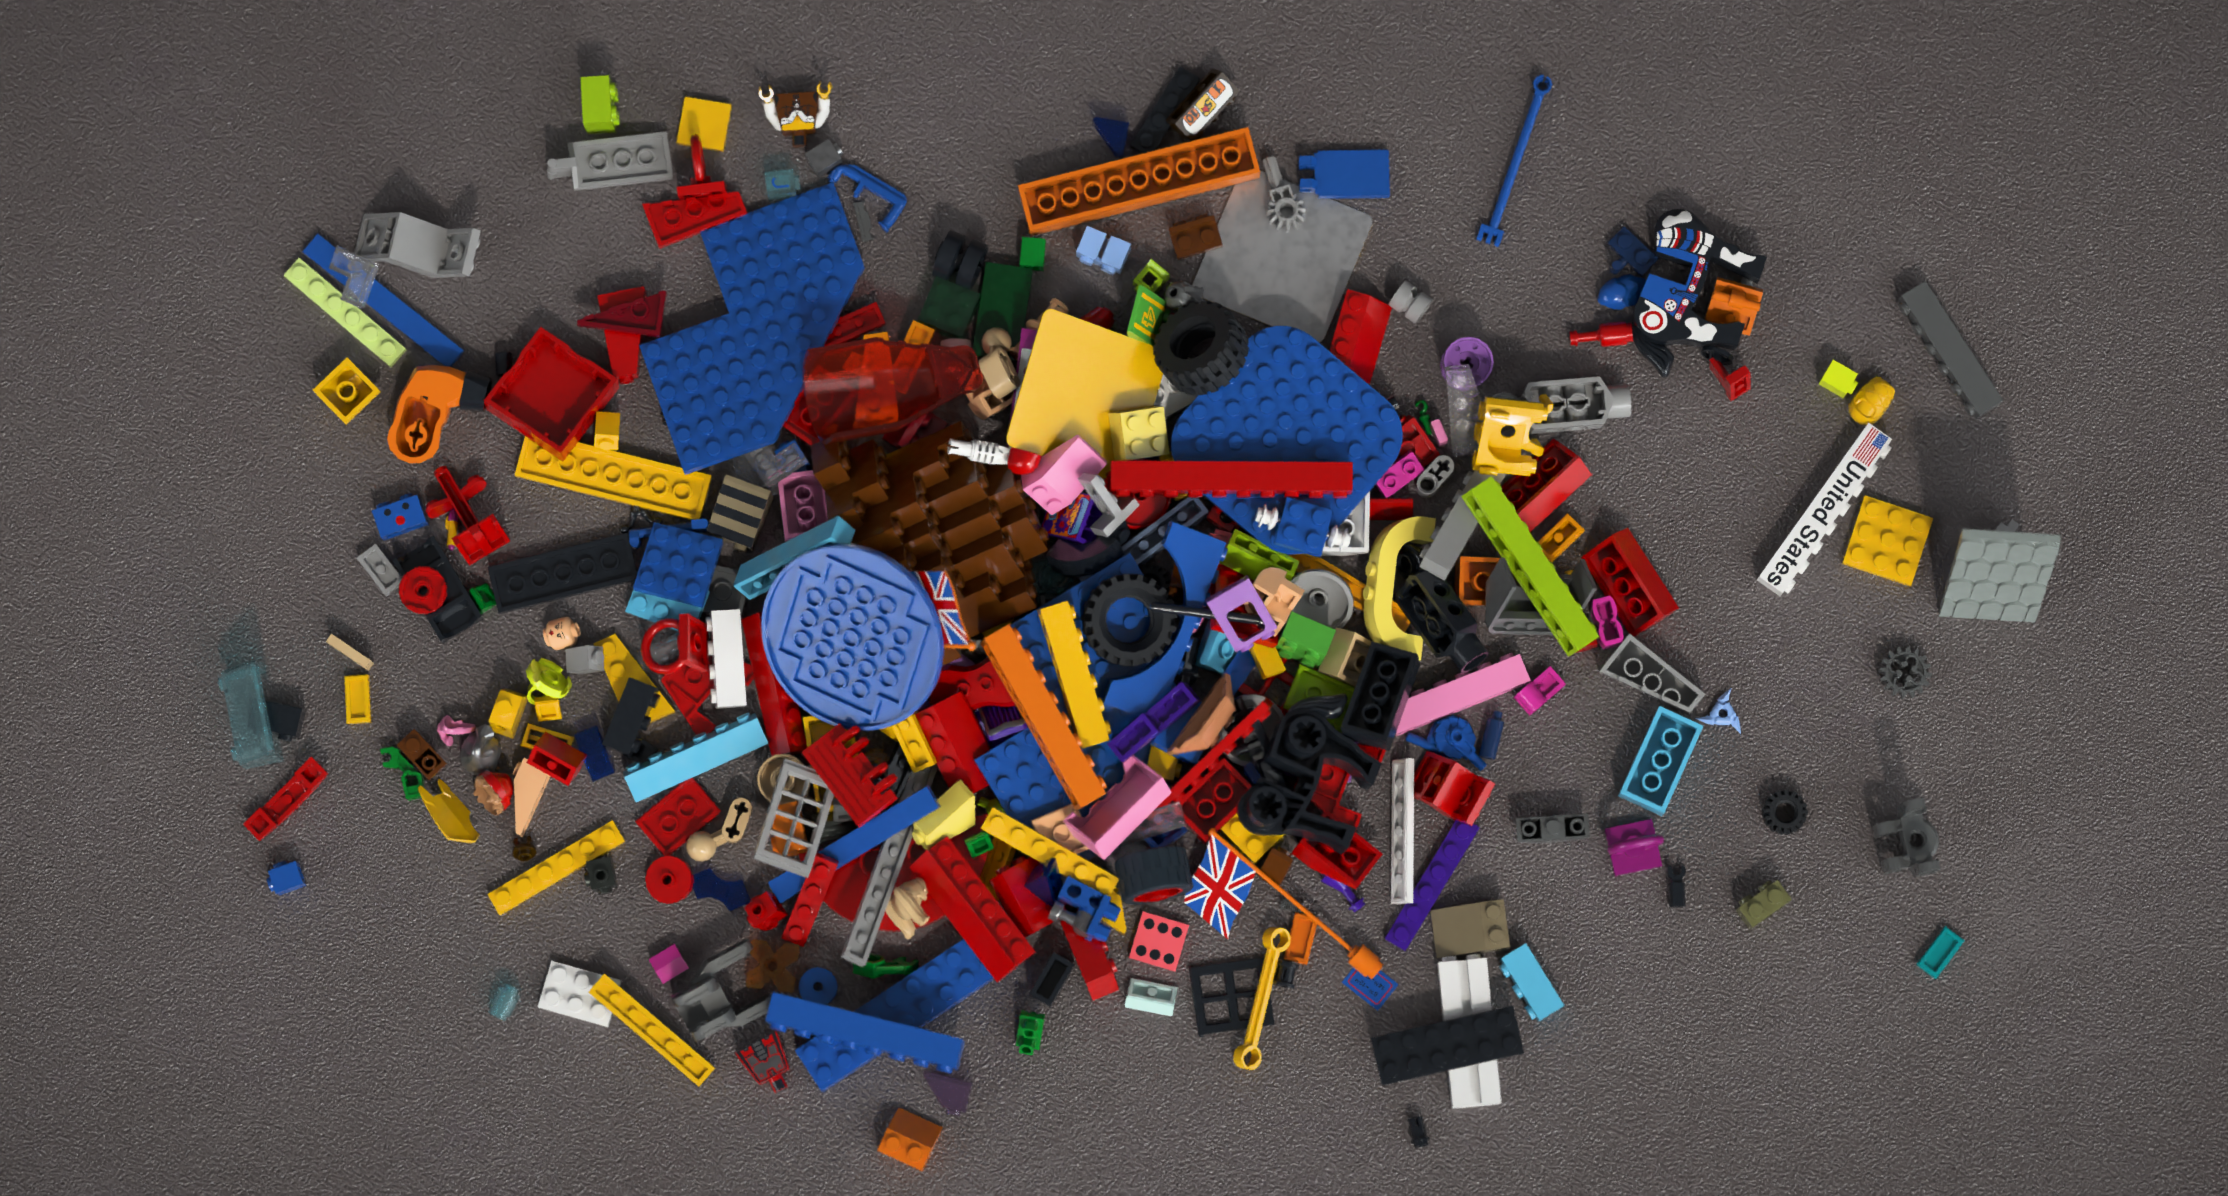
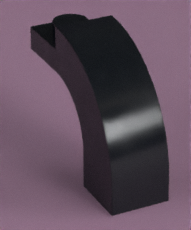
M1124 520L1109 537L1099 536L1088 543L1074 544L1059 538L1046 553V558L1052 570L1068 576L1091 575L1109 566L1124 555L1121 545L1127 541L1131 533Z

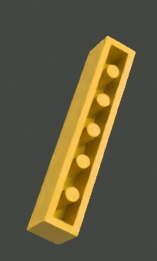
M1063 601L1037 609L1073 731L1079 736L1083 744L1080 748L1083 749L1109 741L1111 728L1108 720L1104 721L1102 716L1104 705L1101 697L1097 698L1094 688H1097V682L1094 674L1090 675L1087 665H1090V659L1087 651L1082 650L1080 642H1083V636L1080 628L1075 627L1073 619L1076 618V613L1073 605H1069L1068 601Z

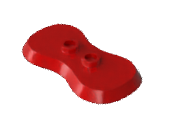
M988 657L980 663L971 666H942L937 681L938 684H936L928 698L931 705L962 690L972 711L984 706H1015Z

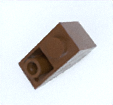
M415 729L397 744L400 750L429 781L447 765Z
M1281 847L1278 850L1272 848L1261 871L1281 886L1293 865L1294 859L1291 858V853ZM1258 874V878H1259V879H1261V880L1265 881L1266 883H1268L1266 880H1264V879Z

